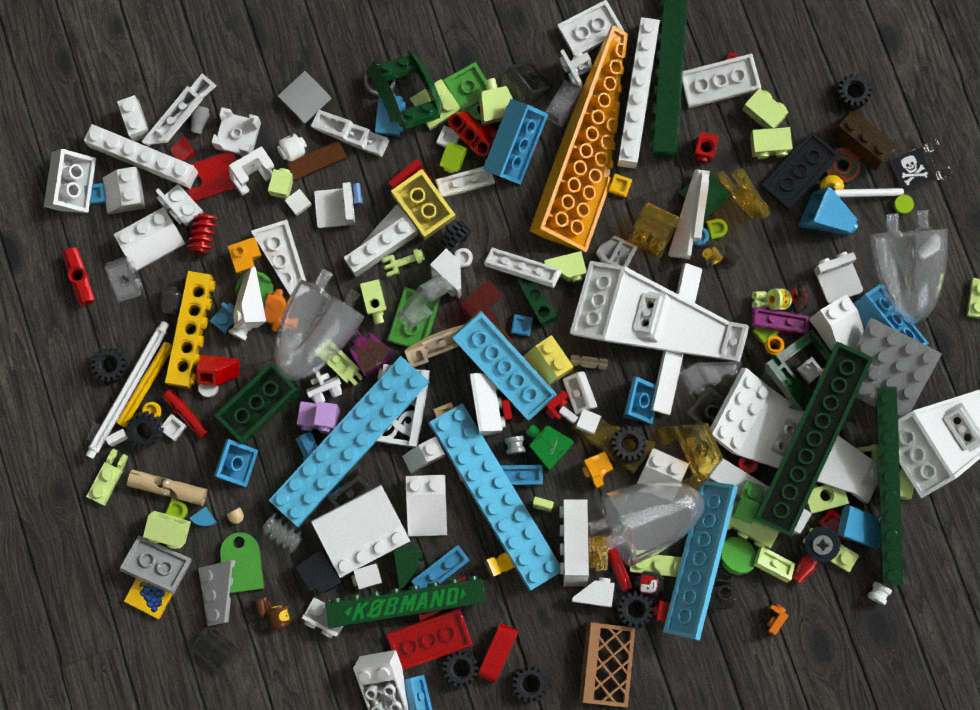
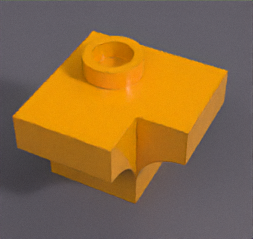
M255 237L228 246L237 274L255 267L254 260L261 257Z
M605 451L584 460V467H582L586 478L590 477L595 489L604 485L603 476L613 470Z

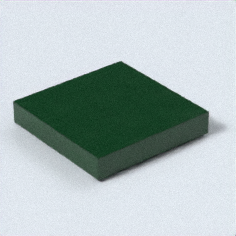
M711 172L709 174L704 221L732 197ZM690 183L679 192V195L682 197L684 201L686 199Z

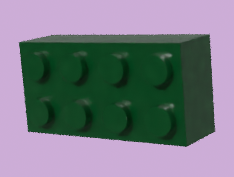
M270 362L214 416L243 445H246L300 391Z

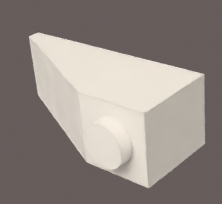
M255 267L249 269L244 274L233 314L237 329L258 328L266 322Z

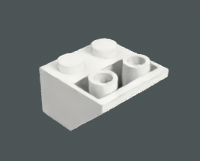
M445 249L430 264L431 277L438 284L442 282L446 287L445 290L452 297L460 298V261L450 251Z

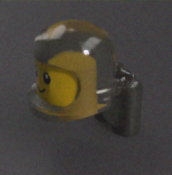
M715 240L706 241L700 248V254L707 261L706 265L708 267L722 260L733 267L740 258L731 246L726 245L723 249Z

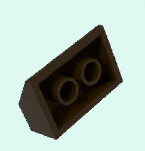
M855 110L842 121L832 134L837 141L874 171L881 166L898 146Z

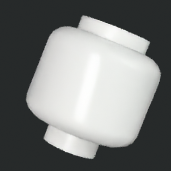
M291 134L279 141L277 149L283 160L287 159L291 162L305 154L304 148L307 145L303 137Z

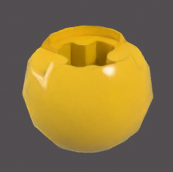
M828 175L821 181L820 190L826 187H830L832 190L844 189V183L840 177Z

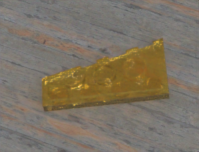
M579 418L571 427L602 452L605 451L606 455L632 474L635 473L656 445L651 440H645L647 446L642 457L631 464L629 462L624 464L622 460L617 461V457H613V452L610 451V441L615 432L620 430L621 427H615L600 419L596 431L592 435L576 428ZM625 438L621 441V447L624 451L631 452L635 449V443L632 439Z

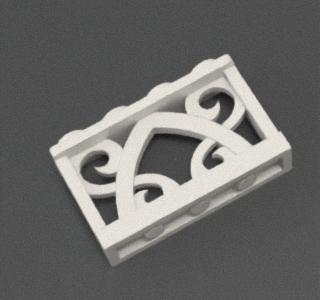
M384 364L383 369H379L378 380L392 365ZM417 370L429 381L430 371ZM428 385L410 404L415 406V411L403 413L398 421L395 420L392 423L395 427L392 434L381 436L376 442L410 448L418 446ZM405 417H410L412 419V422L410 424L404 422L403 426L401 424L403 419ZM400 431L409 436L410 441L394 439V437Z

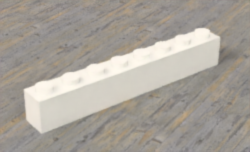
M641 17L617 165L620 167L636 169L660 20Z

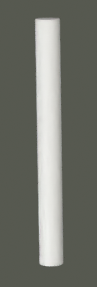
M902 188L833 190L838 197L901 196L904 194Z

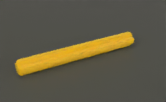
M168 342L163 343L118 417L117 424L126 427L170 355L173 345Z

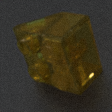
M646 202L627 242L661 258L680 217Z

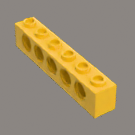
M188 271L165 383L169 386L191 389L192 384L194 385L196 382L197 374L195 373V368L200 361L199 348L203 347V329H206L208 324L206 314L207 310L211 309V292L215 290V281H213L214 278L210 274ZM197 290L204 291L201 297H195ZM194 308H199V314L192 316L191 311ZM195 326L196 331L191 335L187 334L188 328ZM186 345H192V350L189 353L183 352ZM183 363H187L188 369L180 372V366Z

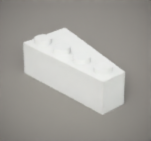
M564 500L563 506H560V518H563V525H560V536H563V543H560V555H563V562H560V574L564 575V586H587L589 577L587 500Z

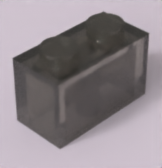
M355 469L341 480L327 496L337 508L370 491L371 487L358 469Z

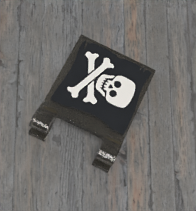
M937 139L888 160L900 188L904 190V194L937 180L947 178L952 174L949 166L938 171L930 155V152L937 150L940 146Z

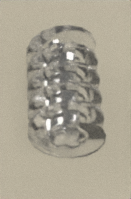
M274 513L262 528V530L264 529L263 534L265 536L270 534V540L276 539L277 545L283 543L282 549L285 550L289 547L288 553L293 554L305 537L300 538L301 531L294 534L296 528L294 526L288 529L289 522L282 525L283 518L281 517L276 520L277 513Z

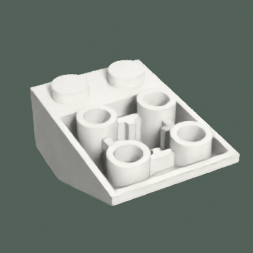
M396 650L360 656L353 670L368 710H409L403 670Z

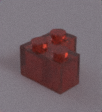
M489 279L462 301L460 308L469 319L473 318L479 311H482L497 327L499 319L489 308L502 299V293Z

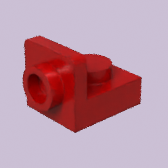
M564 390L545 407L547 409L545 411L552 420L556 419L559 421L562 418L555 409L558 408L560 410L562 406L568 403L566 401L568 394Z
M831 509L818 523L821 527L831 528L837 533L841 516ZM839 536L840 542H841L842 540H845V539H846V538H843V537Z
M658 601V604H654L653 616H655V621L666 622L670 603Z

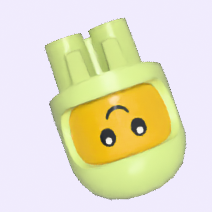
M771 289L768 293L765 291L752 293V298L755 299L752 303L753 308L786 310L792 303V295L786 289Z

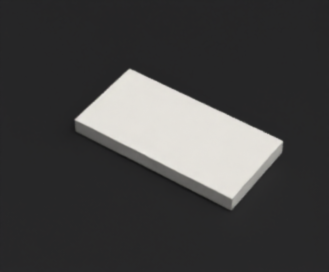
M753 54L683 71L682 86L688 109L756 92L759 88L762 89Z

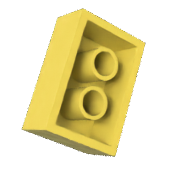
M422 169L391 190L392 197L412 221L424 241L455 219L454 212Z

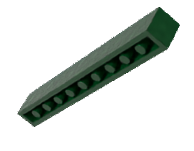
M661 0L663 15H660L659 25L662 26V32L658 33V44H661V50H657V61H660L659 68H656L658 86L655 85L654 97H657V103L653 104V115H656V121H652V133H655L654 139H651L650 150L654 152L655 157H677L688 0Z
M878 386L875 387L881 583L883 585H903L897 387Z

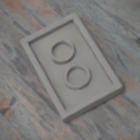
M139 535L122 563L120 571L174 595L192 559L160 544L152 543Z

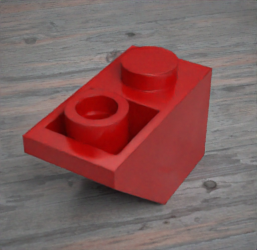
M201 355L196 369L197 384L218 386L239 377L240 359Z

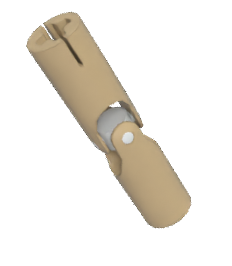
M131 470L127 481V486L169 496L201 506L204 505L207 496V489L172 481L136 470Z

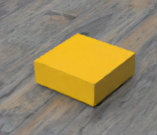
M614 174L608 192L626 198L632 179Z

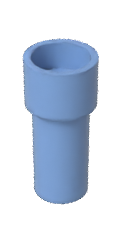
M360 183L353 184V204L358 206L363 204V199L361 197Z

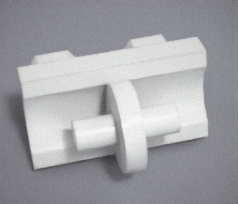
M319 371L315 372L317 377L310 381L312 385L320 384L306 389L309 398L311 397L315 404L325 402L322 392L328 389L333 398L342 394L339 377L336 376L324 382L330 376L328 373L321 375Z

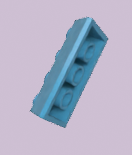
M510 99L483 170L521 185L548 114L525 103Z
M881 284L867 292L854 303L865 328L870 318H873L924 345L929 344Z

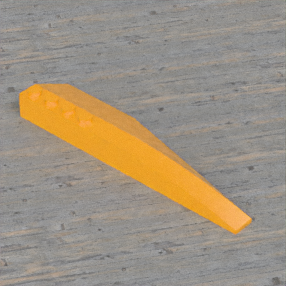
M614 25L610 27L580 93L529 230L544 239L582 252H587L611 184L610 169L613 168L612 151L615 150L614 134L617 132L620 107L618 99L622 90L620 82L621 75L624 72L622 65L623 58L626 55L628 38L626 32Z

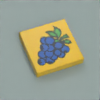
M136 578L124 602L160 619L173 594Z

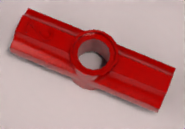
M78 247L66 249L62 252L78 304L79 306L92 304L96 300ZM78 273H82V278L76 281L75 276Z

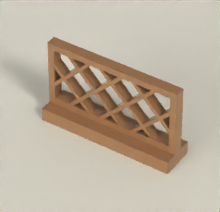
M587 622L579 702L628 708L635 628ZM601 628L608 629L612 634L605 642L600 637ZM622 631H630L629 640L623 644L617 635ZM613 638L621 646L614 653L606 645ZM605 647L610 656L602 662L598 657V651ZM624 649L627 653V660L621 664L615 655ZM611 658L619 665L612 673L604 665ZM603 667L608 676L600 682L596 677V671ZM622 669L626 675L625 680L619 684L613 675ZM611 677L617 687L609 693L602 684ZM601 687L606 696L601 700H593L594 691ZM618 689L624 694L623 703L616 702L611 696Z

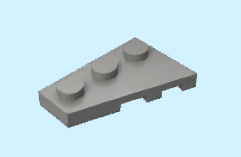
M235 560L198 568L207 626L223 624L229 621L231 603L229 594L230 585H233V578L231 576L232 567H235Z

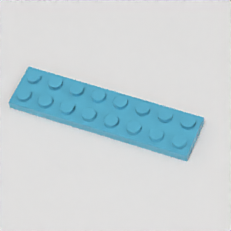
M701 481L663 629L664 633L700 641L738 489L735 485Z

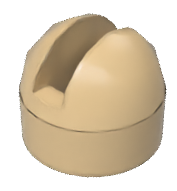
M238 508L228 513L227 517L230 522L238 524L243 520L244 514L241 508Z

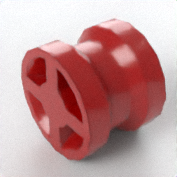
M741 457L737 462V467L751 475L756 471L758 462Z

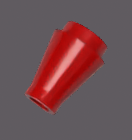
M805 554L804 557L801 556L792 577L802 583L818 568L816 566L819 562L812 559L808 554Z

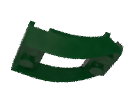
M408 50V56L379 65L373 61L366 71V75L371 78L372 84L387 110L390 122L395 121L404 129L439 119L442 101L431 76L418 56ZM417 73L431 101L400 111L388 81Z
M813 329L768 361L764 368V377L769 374L792 404L788 408L798 411L806 407L814 388L807 392L785 361L810 342L815 345L826 361L831 353V350L818 331H813Z

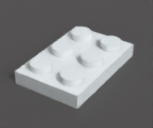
M607 0L557 25L573 56L579 53L584 54L602 45L612 25L624 31Z

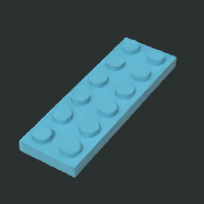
M479 311L452 335L456 343L528 421L557 396L556 392L482 311Z

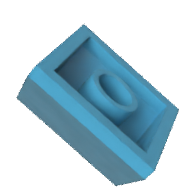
M635 376L633 377L623 418L653 424L655 411L650 409L655 384Z
M226 439L214 476L218 479L247 487L259 450Z

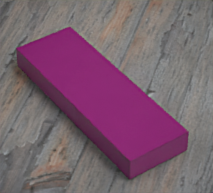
M754 307L752 309L751 327L805 335L809 332L810 316Z

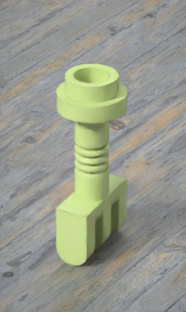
M414 249V254L395 260L394 255L382 258V263L390 262V264L384 266V270L392 269V271L386 273V276L392 277L400 274L398 267L414 261H417L418 264L422 263L425 260L422 249Z

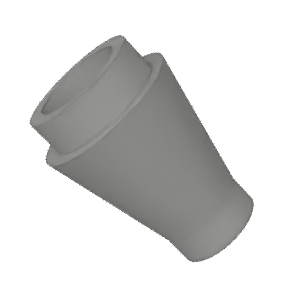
M197 106L192 112L191 132L202 133L210 115L208 108Z

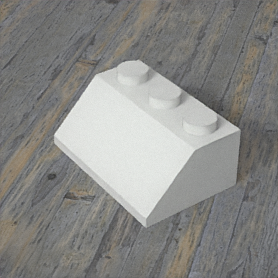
M64 149L52 152L44 207L66 212L88 213L96 158ZM87 185V192H86V197H85V187H84V186Z
M165 207L114 234L135 271L144 268L186 244Z
M470 374L479 434L486 436L502 433V428L506 426L504 416H500L499 409H502L501 397L497 398L496 390L500 389L486 374Z

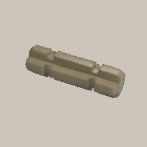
M571 355L570 359L573 366L581 365V367L594 369L599 367L602 370H606L608 366V360L602 358L598 360L595 357Z

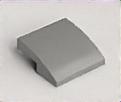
M306 71L300 74L278 95L280 100L304 124L332 99Z

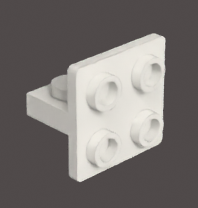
M563 49L560 51L561 57L559 58L561 66L565 73L569 72L568 75L573 87H578L581 92L583 86L579 76L591 70V58L586 52L584 54H577L570 61Z

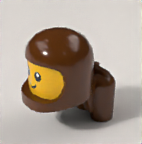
M267 596L255 600L258 615L261 618H265L267 615L271 628L281 630L288 627L291 622L288 613L289 604L272 606L270 601L267 600Z

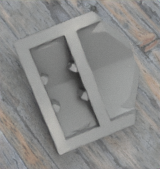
M613 236L610 240L599 246L596 254L602 263L628 268L638 246Z

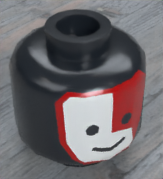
M644 570L641 576L636 577L635 588H639V593L643 594V596L658 597L660 593L663 594L665 578H662L659 572Z

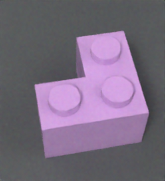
M301 401L297 425L303 431L312 432L313 429H317L320 433L329 435L338 425L341 410L337 404L325 402L315 404Z

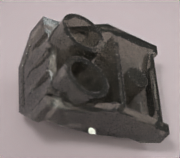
M718 566L707 610L734 608L735 574L730 573L723 566Z

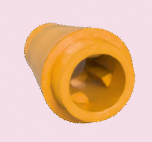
M778 336L769 337L765 342L766 352L769 355L781 353L784 349L783 340Z

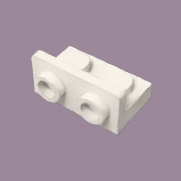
M314 597L305 615L302 616V619L305 620L304 624L313 629L316 626L323 629L321 633L329 638H332L333 635L338 637L343 626L328 628L326 603Z

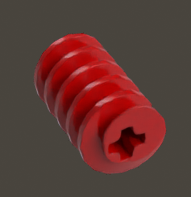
M201 213L193 217L195 223L192 224V228L195 230L190 232L193 237L189 238L191 244L187 246V249L196 254L210 255L206 250H210L212 247L207 245V243L214 241L209 238V235H215V232L210 229L217 227L212 221H217L218 218Z

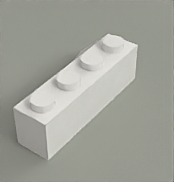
M396 205L362 244L346 255L344 260L355 277H358L380 262L382 258L389 256L418 236V230L406 213Z

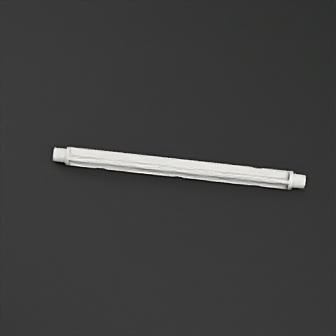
M162 321L153 333L89 445L86 456L94 459L96 453H99L106 440L105 437L109 435L166 335V330L169 327V324Z

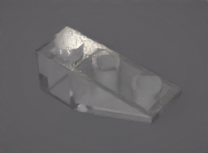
M741 361L696 363L681 371L679 377L690 395L694 392L698 395L706 390L705 387L712 384V386H715L723 381L722 377L726 375L731 377L739 373L742 363Z

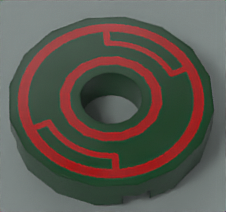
M846 147L834 149L841 156L825 172V175L840 177L844 185L853 182L861 172V159ZM838 162L846 163L847 169L840 170L837 165Z

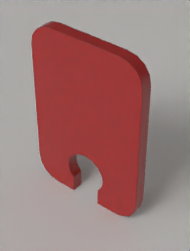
M225 152L191 164L198 171L197 177L202 179V184L198 188L187 189L189 196L194 201H200L235 189L236 186L230 179L229 165L237 161L236 156L232 152Z

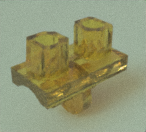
M607 533L601 536H589V569L595 568L597 571L608 569L609 535Z

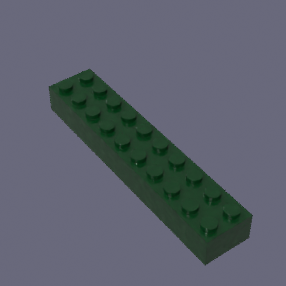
M838 341L836 342L753 521L788 538L792 537L874 359L873 357Z

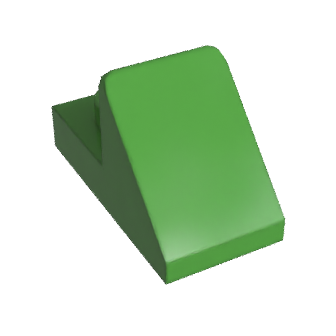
M746 480L733 518L752 524L760 507V500L765 487Z

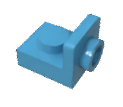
M222 302V307L210 322L226 334L234 325L233 314L235 306L231 303L227 305Z

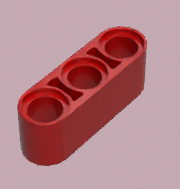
M467 111L452 114L448 119L451 129L477 155L481 157L489 155L494 138Z
M500 623L477 676L496 683L518 634V630Z

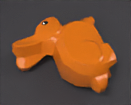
M281 289L268 293L264 307L266 322L272 324L271 330L274 332H280L286 328L291 331H297L299 320L296 318H286L285 316L288 307Z

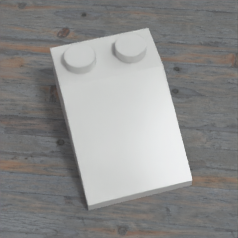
M847 294L824 307L809 319L831 351L837 341L854 349L864 331L858 310Z
M445 475L406 476L408 537L447 535Z

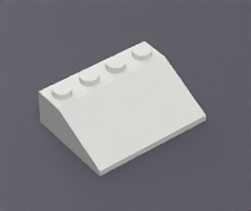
M382 485L311 521L340 578L410 541Z

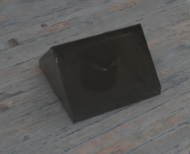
M709 386L686 415L708 433L725 399Z

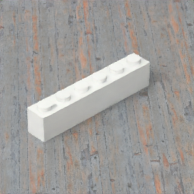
M93 124L84 139V142L94 150L191 189L198 174L193 165Z
M712 451L708 454L697 472L700 474L699 478L703 481L737 486L738 489L735 497L737 502L746 480L765 487L760 504L768 489L767 485ZM804 509L793 535L801 533L812 513Z

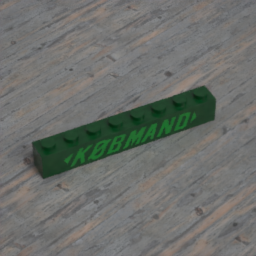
M478 576L466 577L464 582L452 579L447 580L445 585H439V582L428 583L427 588L421 589L419 585L407 587L408 591L400 592V588L388 590V594L381 595L380 592L368 593L369 597L361 598V595L349 596L347 601H341V598L330 599V603L325 604L328 628L486 603L483 581L478 579Z

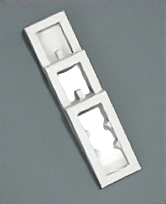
M318 110L311 125L312 128L380 157L383 156L390 141L387 137L372 133L369 129L355 125L350 120Z

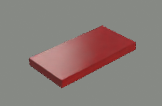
M460 608L386 634L391 651L396 650L402 670L473 646Z

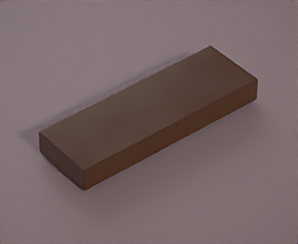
M337 141L287 163L296 181L346 160L347 157L340 141Z

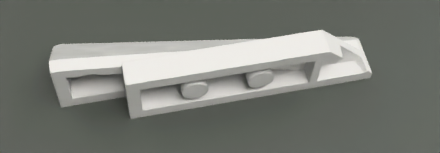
M201 74L191 87L187 86L142 142L147 146L167 143L201 103L203 98L217 85L204 74Z
M696 169L693 173L668 253L670 257L690 259L693 241L700 242L710 171Z

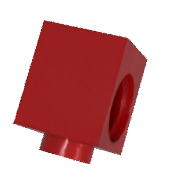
M700 132L693 158L701 163H711L719 136ZM707 146L709 147L710 151L704 152L702 151L701 147Z

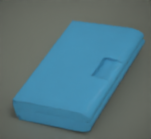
M846 505L842 511L837 535L877 549L880 541L879 517Z

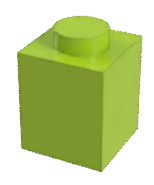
M449 142L446 145L440 166L444 167V170L447 172H458L461 169L468 148Z

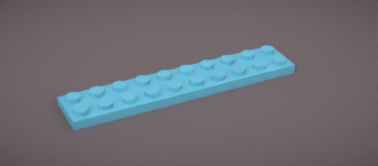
M400 356L269 501L299 527L430 382Z
M463 403L430 421V427L528 590H533L559 574L560 564L485 439L479 434L477 426Z

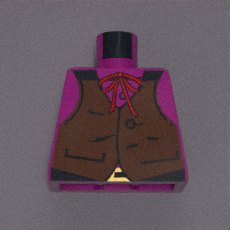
M356 330L349 336V339L354 343L350 352L366 379L394 356L393 351L371 333L363 338Z

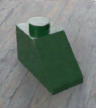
M417 545L394 549L400 589H405L421 566L420 561H423L422 549L418 550Z

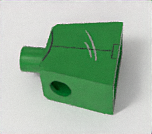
M533 424L526 432L534 440L529 445V448L548 471L553 468L574 443V441L548 425L541 432Z

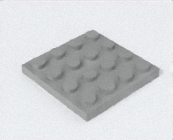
M870 318L854 349L874 359L856 398L875 407V387L896 386L898 419L911 412L942 353Z

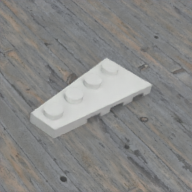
M284 220L252 230L253 236L256 238L290 296L294 297L310 292L288 221Z

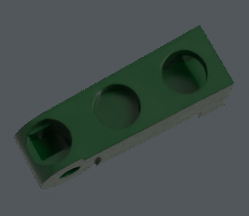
M521 277L516 279L540 327L543 328L556 321L557 316L537 283Z

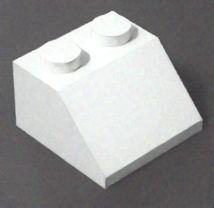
M136 166L117 169L103 177L108 215L145 209L141 174Z
M653 448L636 486L672 501L689 464Z

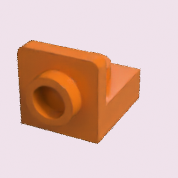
M771 604L768 609L777 616H772L767 623L769 627L767 632L775 636L789 615L785 613L786 609L782 606Z

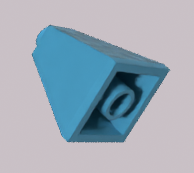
M826 187L812 192L798 226L846 235L849 233L853 234L858 224L856 223L857 218L832 188Z

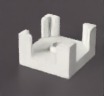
M221 108L219 132L217 136L214 134L212 139L214 148L241 156H246L253 152L261 125L259 117L249 114V118L234 115L230 109Z
M261 146L229 165L230 179L243 196L249 192L245 184L249 180L248 175L258 170L264 180L268 181L272 177L273 172L271 169L274 168V164Z

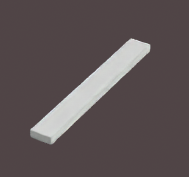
M687 263L683 264L676 294L695 303L702 268ZM663 351L651 411L670 415L683 359L682 353Z

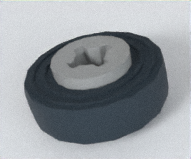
M817 527L806 536V552L815 561H831L840 551V538L831 528Z

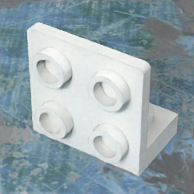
M350 182L343 183V188L314 192L318 228L355 225L353 194Z
M179 184L165 195L159 188L155 190L159 195L156 198L167 211L170 210L169 213L179 225L183 223L187 227L194 221L193 217L195 215L204 213Z

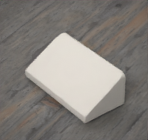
M577 372L563 379L576 415L582 413L583 409L591 410L597 407L585 372Z

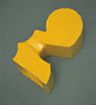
M506 552L499 555L496 559L493 557L485 561L491 578L500 575L501 572H507L514 568Z

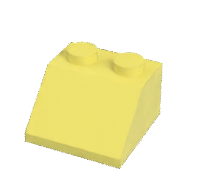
M552 335L537 344L523 356L549 386L573 370V365Z

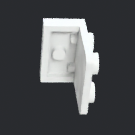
M847 252L840 253L833 260L829 258L823 259L818 262L819 265L814 269L827 303L831 304L846 294L848 297H851L863 291L853 262L856 260L854 252L850 254Z

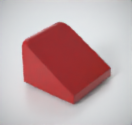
M182 137L170 148L175 158L183 162L196 155L185 137Z

